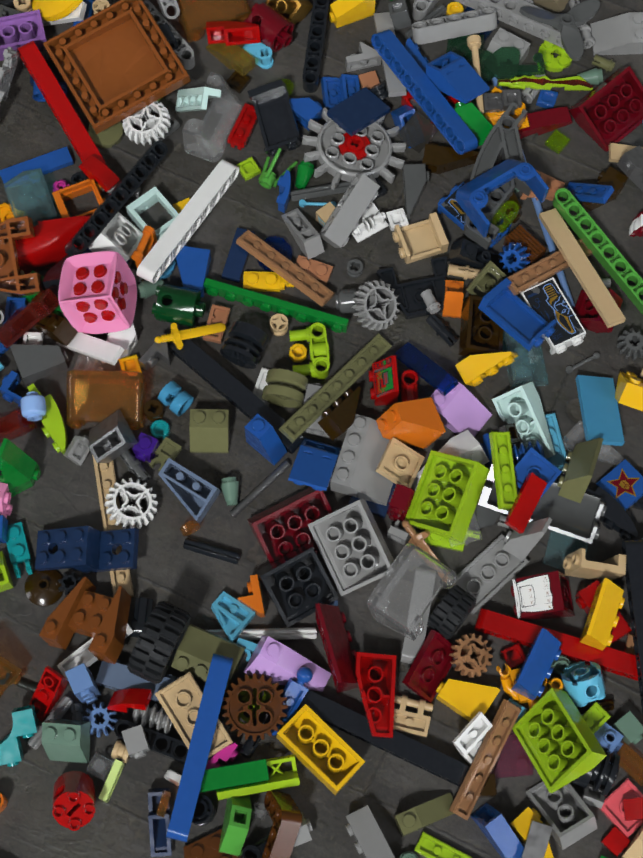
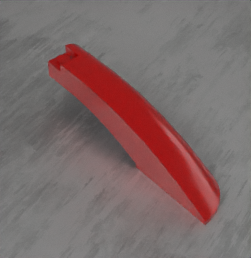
M90 216L38 221V225L33 227L35 237L15 240L20 271L23 270L25 274H29L32 270L39 272L57 264L67 255L65 252L66 244Z

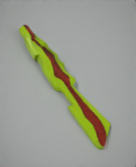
M523 75L521 77L512 76L509 79H498L497 81L498 86H506L513 89L551 90L552 87H564V91L593 90V86L581 76L550 80L546 75L539 78L534 75L531 77Z

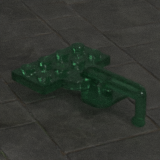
M471 35L448 39L446 53L452 51L464 57L473 67L472 51L467 46V38ZM479 35L482 43L479 49L481 78L485 83L493 77L496 79H512L516 76L544 75L546 73L542 53H536L533 56V61L537 65H519L520 52L517 48L501 47L492 54L489 51L483 50L484 36Z

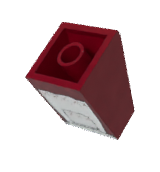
M560 571L512 579L511 593L515 597L514 613L516 617L518 616V619L531 621L575 616L569 577Z

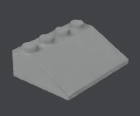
M355 414L354 423L347 430L330 481L331 491L360 499L365 498L367 501L387 506L394 483L375 470L390 439L382 437L376 420Z
M365 498L357 500L308 524L341 596L398 570Z

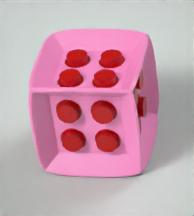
M98 251L68 257L63 264L59 282L58 301L60 308L72 327L79 333L92 335L126 330L131 327L135 315L137 302L136 279L124 258L115 251Z

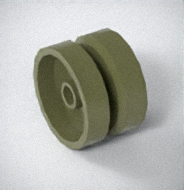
M269 369L265 380L268 385L263 388L262 392L263 400L280 407L301 408L305 398L302 392L306 391L308 385L307 377L286 369Z

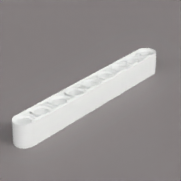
M223 159L218 163L140 263L136 272L137 276L153 284L158 281L235 181L240 170L238 166Z

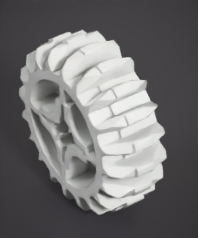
M155 101L123 119L122 127L125 130L126 136L131 141H135L137 145L142 143L145 146L148 142L152 146L153 141H159V138H164V133H168V128L171 127V117L168 114V109L162 103ZM134 126L141 128V130L135 129Z
M123 478L121 484L116 482L114 483V488H109L110 494H106L105 499L108 501L105 502L104 506L108 507L106 514H112L109 518L110 521L117 520L116 526L122 523L123 529L127 525L130 528H134L136 525L138 529H141L142 524L147 526L148 520H153V514L157 512L155 507L158 505V501L154 500L157 497L156 494H150L153 490L152 487L146 488L147 482L141 485L139 484L140 479H137L135 483L132 478H129L127 483ZM120 495L123 503L119 509L116 505V497ZM143 499L146 502V511L144 513L140 506ZM129 501H130V503H131V502H133V503L136 502L134 506H132V505H131V506H130V505L127 506V504H128ZM130 513V514H132L134 517L126 516V515H124V514Z

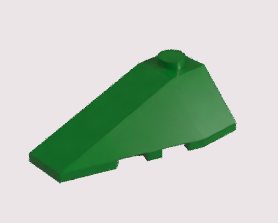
M7 438L3 439L0 447V470L2 471L0 482L8 484L11 497L33 487L35 481H38L40 478L41 470L37 462Z

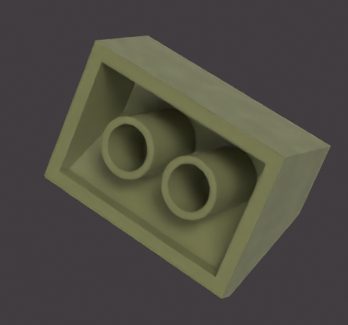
M602 438L575 444L573 452H568L565 460L568 464H564L561 473L564 476H560L557 484L560 487L559 496L581 503L593 476L603 442Z
M190 624L176 651L171 667L186 674L190 672L193 677L206 682L213 653L231 657L233 662L226 689H228L235 678L246 647Z

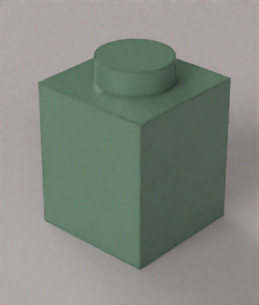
M630 711L611 726L624 736L622 740L626 745L632 742L636 745L643 739V726Z

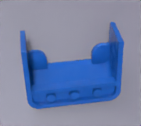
M507 159L458 188L456 201L483 238L487 236L490 222L480 209L484 208L488 203L487 194L517 177L519 180L525 181L541 203L545 201L549 187L531 164L515 159Z

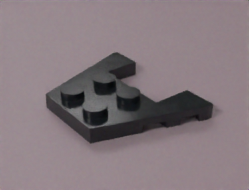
M447 256L431 259L430 264L434 277L397 284L393 267L377 270L378 278L384 281L385 284H390V288L395 289L393 294L398 295L396 302L400 303L397 306L406 319L431 315L430 312H427V306L420 295L427 289H431L436 301L440 303V311L437 313L443 312Z

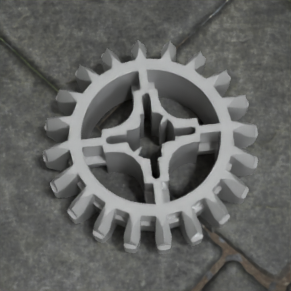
M371 280L365 282L364 285H360L358 287L359 291L354 292L356 298L352 299L356 304L351 307L356 310L353 315L358 316L357 322H362V327L376 331L387 329L388 325L394 324L393 320L398 318L395 313L400 311L397 309V305L400 303L396 302L398 295L393 294L395 289L390 288V284H385L382 280Z

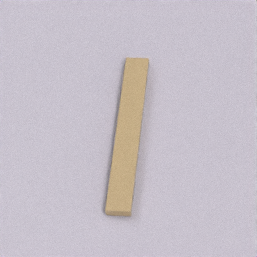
M554 208L539 213V219L607 328L624 323L626 320L625 316L557 209Z
M93 457L103 530L123 529L122 523L118 526L115 525L116 519L110 521L109 518L112 514H106L108 507L104 506L105 502L108 501L105 499L106 494H110L109 488H114V483L117 482L114 461L110 463H97ZM119 495L116 497V505L118 509L121 508ZM121 545L118 546L117 549H116V554H117V555H118V554L121 552V550H122V546H121ZM130 569L110 571L113 597L119 586H122L131 597H134Z

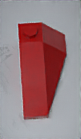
M356 652L355 675L372 737L393 738L397 655Z

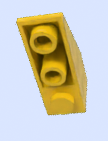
M511 351L469 355L457 363L455 367L465 385L475 387L480 385L487 376H493L498 373V369L502 366L512 364L519 355Z

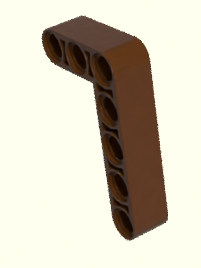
M271 790L266 793L264 806L273 821V825L262 858H290L302 823V814L290 794Z

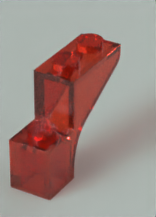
M49 288L39 292L28 305L18 309L0 327V342L6 348L10 347L37 322L50 315L59 306L57 296Z

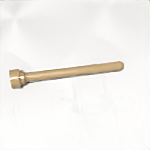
M471 35L467 38V46L472 51L473 69L481 77L479 49L482 45L481 37L479 35ZM482 94L476 98L477 109L484 114Z

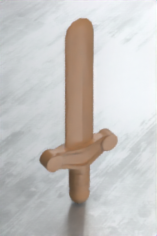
M403 520L402 526L411 537L405 547L410 550L416 545L442 581L449 583L451 581L450 574L424 540L430 535V532L425 530L417 533L409 521Z

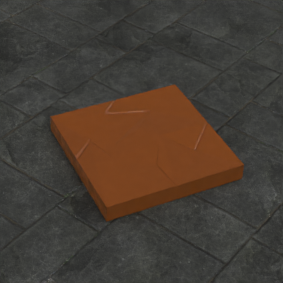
M120 0L43 43L47 53L96 134L191 82L189 74L143 0Z

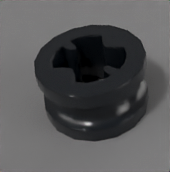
M75 173L71 177V184H76L78 179H82V181L87 180V177L83 173Z

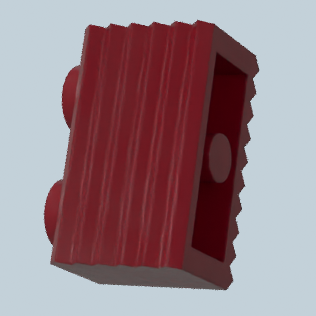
M400 484L395 485L387 509V515L391 520H405L415 490Z

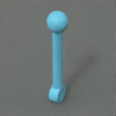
M303 199L299 201L300 207H305L306 205L324 206L327 204L326 202H306ZM331 201V203L336 207L337 203L335 201Z

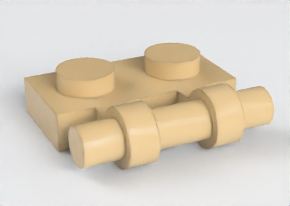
M403 694L402 696L395 695V703L400 704L399 709L394 708L393 730L427 738L431 717L425 716L423 713L424 710L432 712L434 704L428 703L424 699H420V701L411 699ZM406 706L418 708L417 713L405 711Z

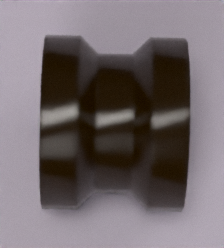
M149 400L144 405V413L147 420L154 422L163 418V406L158 400Z

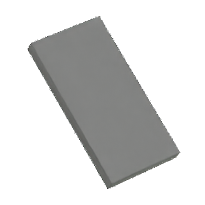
M503 534L495 539L446 585L448 590L458 585L477 599L476 605L471 611L472 615L482 608L530 562L526 557L521 561L502 549L506 543L503 540L505 537Z

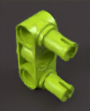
M316 322L306 327V329L289 330L290 342L305 340L310 342V360L312 361L309 364L292 365L293 371L304 376L310 375V377L318 380L326 379L330 371V354L325 326L322 323ZM318 331L321 332L322 335L315 336L313 333ZM319 366H323L326 369L324 371H318L316 368Z

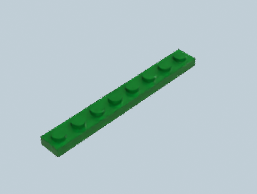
M209 278L205 279L204 290L211 296L216 297L218 295L231 302H241L248 307H259L265 312L272 311L283 314L286 317H293L299 322L322 323L325 327L330 328L336 333L347 332L349 319Z

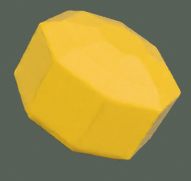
M295 343L289 350L290 359L297 363L303 362L307 358V348L303 344Z

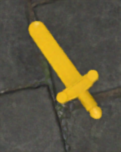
M172 323L170 327L171 334L157 336L154 341L158 344L173 341L177 349L181 350L183 349L182 340L223 332L226 330V326L223 323H216L179 330L177 324Z

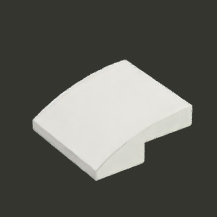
M480 711L452 741L469 765L472 764L487 732L493 726Z

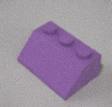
M40 10L0 17V61L4 60L3 52L8 46L17 51L18 47L33 40L38 49L41 50V47L44 46L43 43L47 41Z

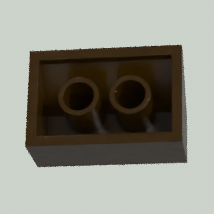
M470 295L463 302L458 355L468 357L469 355L502 352L504 330L478 308L483 299L482 297Z

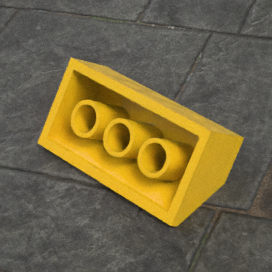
M306 704L280 729L276 736L334 795L348 783L365 763Z

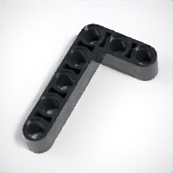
M220 711L219 716L221 717V723L224 726L225 718L222 717L223 714ZM120 720L114 726V733L119 739L124 741L123 736L119 734L120 728L124 725L132 728L138 726V724L128 720ZM143 726L145 733H148L149 736L147 741L151 752L185 764L188 748L183 741ZM160 740L168 742L167 747L163 750L157 748V743ZM179 747H185L187 753L183 757L176 756V750Z

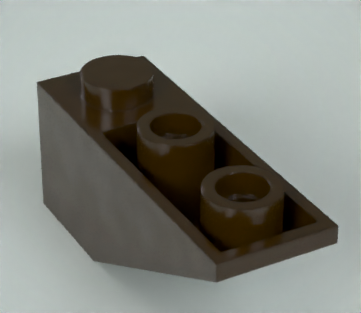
M434 143L425 144L422 164H425L426 171H429V173L441 174L475 164L479 152L472 150L460 155L452 146L445 147Z
M609 166L606 172L603 170L597 179L599 180L598 185H609L614 189L606 203L617 198L628 180L626 175ZM580 202L586 212L604 205L601 203Z
M34 306L29 310L24 319L25 322L64 346H67L78 333L65 318L38 306Z
M360 387L354 390L351 388L342 395L343 399L339 398L332 404L333 409L328 408L321 414L323 418L318 424L331 440L343 434L354 423L361 391Z

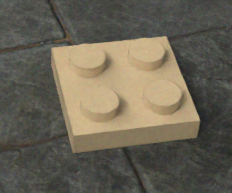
M393 437L390 439L375 471L395 484L411 488L425 457Z

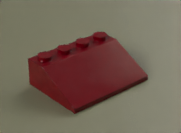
M630 66L618 69L571 107L569 112L576 123L607 152L609 151L610 143L620 142L642 124L643 86Z
M309 487L247 520L271 564L306 543L313 547L316 554L320 553L308 524L333 513L323 490L317 491Z
M322 603L315 604V618L336 692L340 693L358 688L355 675L356 652L355 649L351 650L349 645L352 639L349 630L345 631L343 623H346L344 612H340L338 606Z

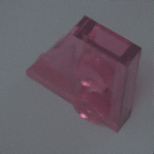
M515 734L509 735L493 773L495 778L533 775L532 762Z

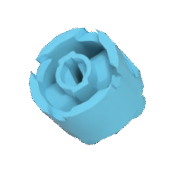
M585 661L570 664L563 669L564 673H561L563 689L577 707H584L589 702L602 700L606 697L604 679L599 664L590 662V665H585Z

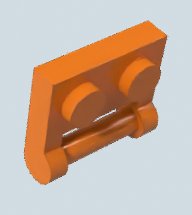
M151 226L144 227L136 251L132 253L131 258L135 261L137 268L157 243L155 230Z

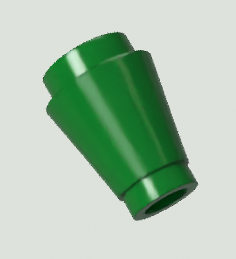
M301 161L298 165L295 181L296 188H306L315 171V166L312 163Z

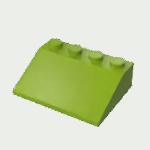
M431 450L405 520L409 521L410 525L419 529L428 530L430 533L463 543L490 469L477 461Z
M551 688L512 728L550 793L557 791L591 771L607 756L568 693L556 688Z

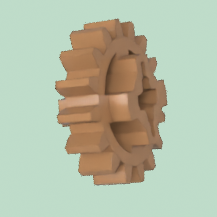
M475 633L461 635V639H455L457 645H451L454 653H449V656L454 657V660L450 663L457 665L454 670H461V676L467 675L468 678H474L475 675V677H480L481 672H487L486 666L492 665L488 661L489 658H493V655L488 653L492 648L486 647L488 641H481V635L475 636Z

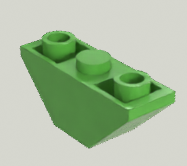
M250 795L227 799L218 852L234 856L240 855L250 826L252 813Z

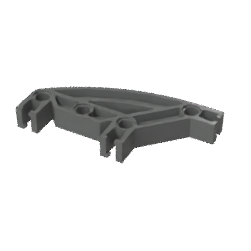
M514 102L511 103L483 143L474 164L470 181L492 169L499 156H501L502 162L507 159L525 162L518 129L526 119L527 110L523 109L521 115L514 119L511 115H514L518 105ZM517 177L487 194L488 203L484 208L480 209L490 222L487 234L492 236V238H483L477 228H472L470 225L474 224L464 212L465 235L486 250L491 245V240H495L499 232V228L493 225L491 221L512 196L514 188L527 196L532 192L526 182L519 180ZM491 198H496L499 201H493Z

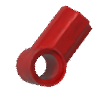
M406 370L401 375L399 383L401 387V402L418 399V375L413 370ZM409 377L413 380V383L408 384L404 379Z

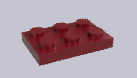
M431 630L402 681V683L429 703H432L437 693L435 691L441 682L444 681L452 666L450 662L454 660V657L449 656V653H454V650L451 648L452 644L434 630Z

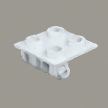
M373 201L369 203L367 213L360 217L358 227L351 232L357 243L389 226L385 220V213H380Z

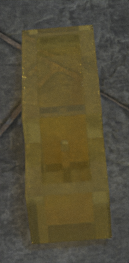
M225 43L209 44L206 47V50L230 70L234 69L243 77L255 67V58L238 45L226 46Z

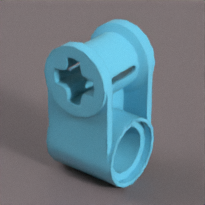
M263 43L245 44L240 49V53L245 59L262 69H270L274 64L272 49Z

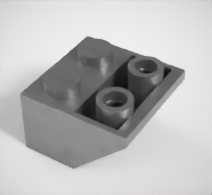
M117 410L89 431L88 447L97 463H110L138 443L121 410Z

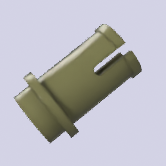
M597 54L594 57V61H592V65L606 70L607 73L608 71H613L616 63L613 59L608 60Z

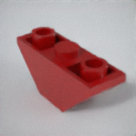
M50 666L45 668L29 705L34 704L36 716L42 722L60 700L69 682Z

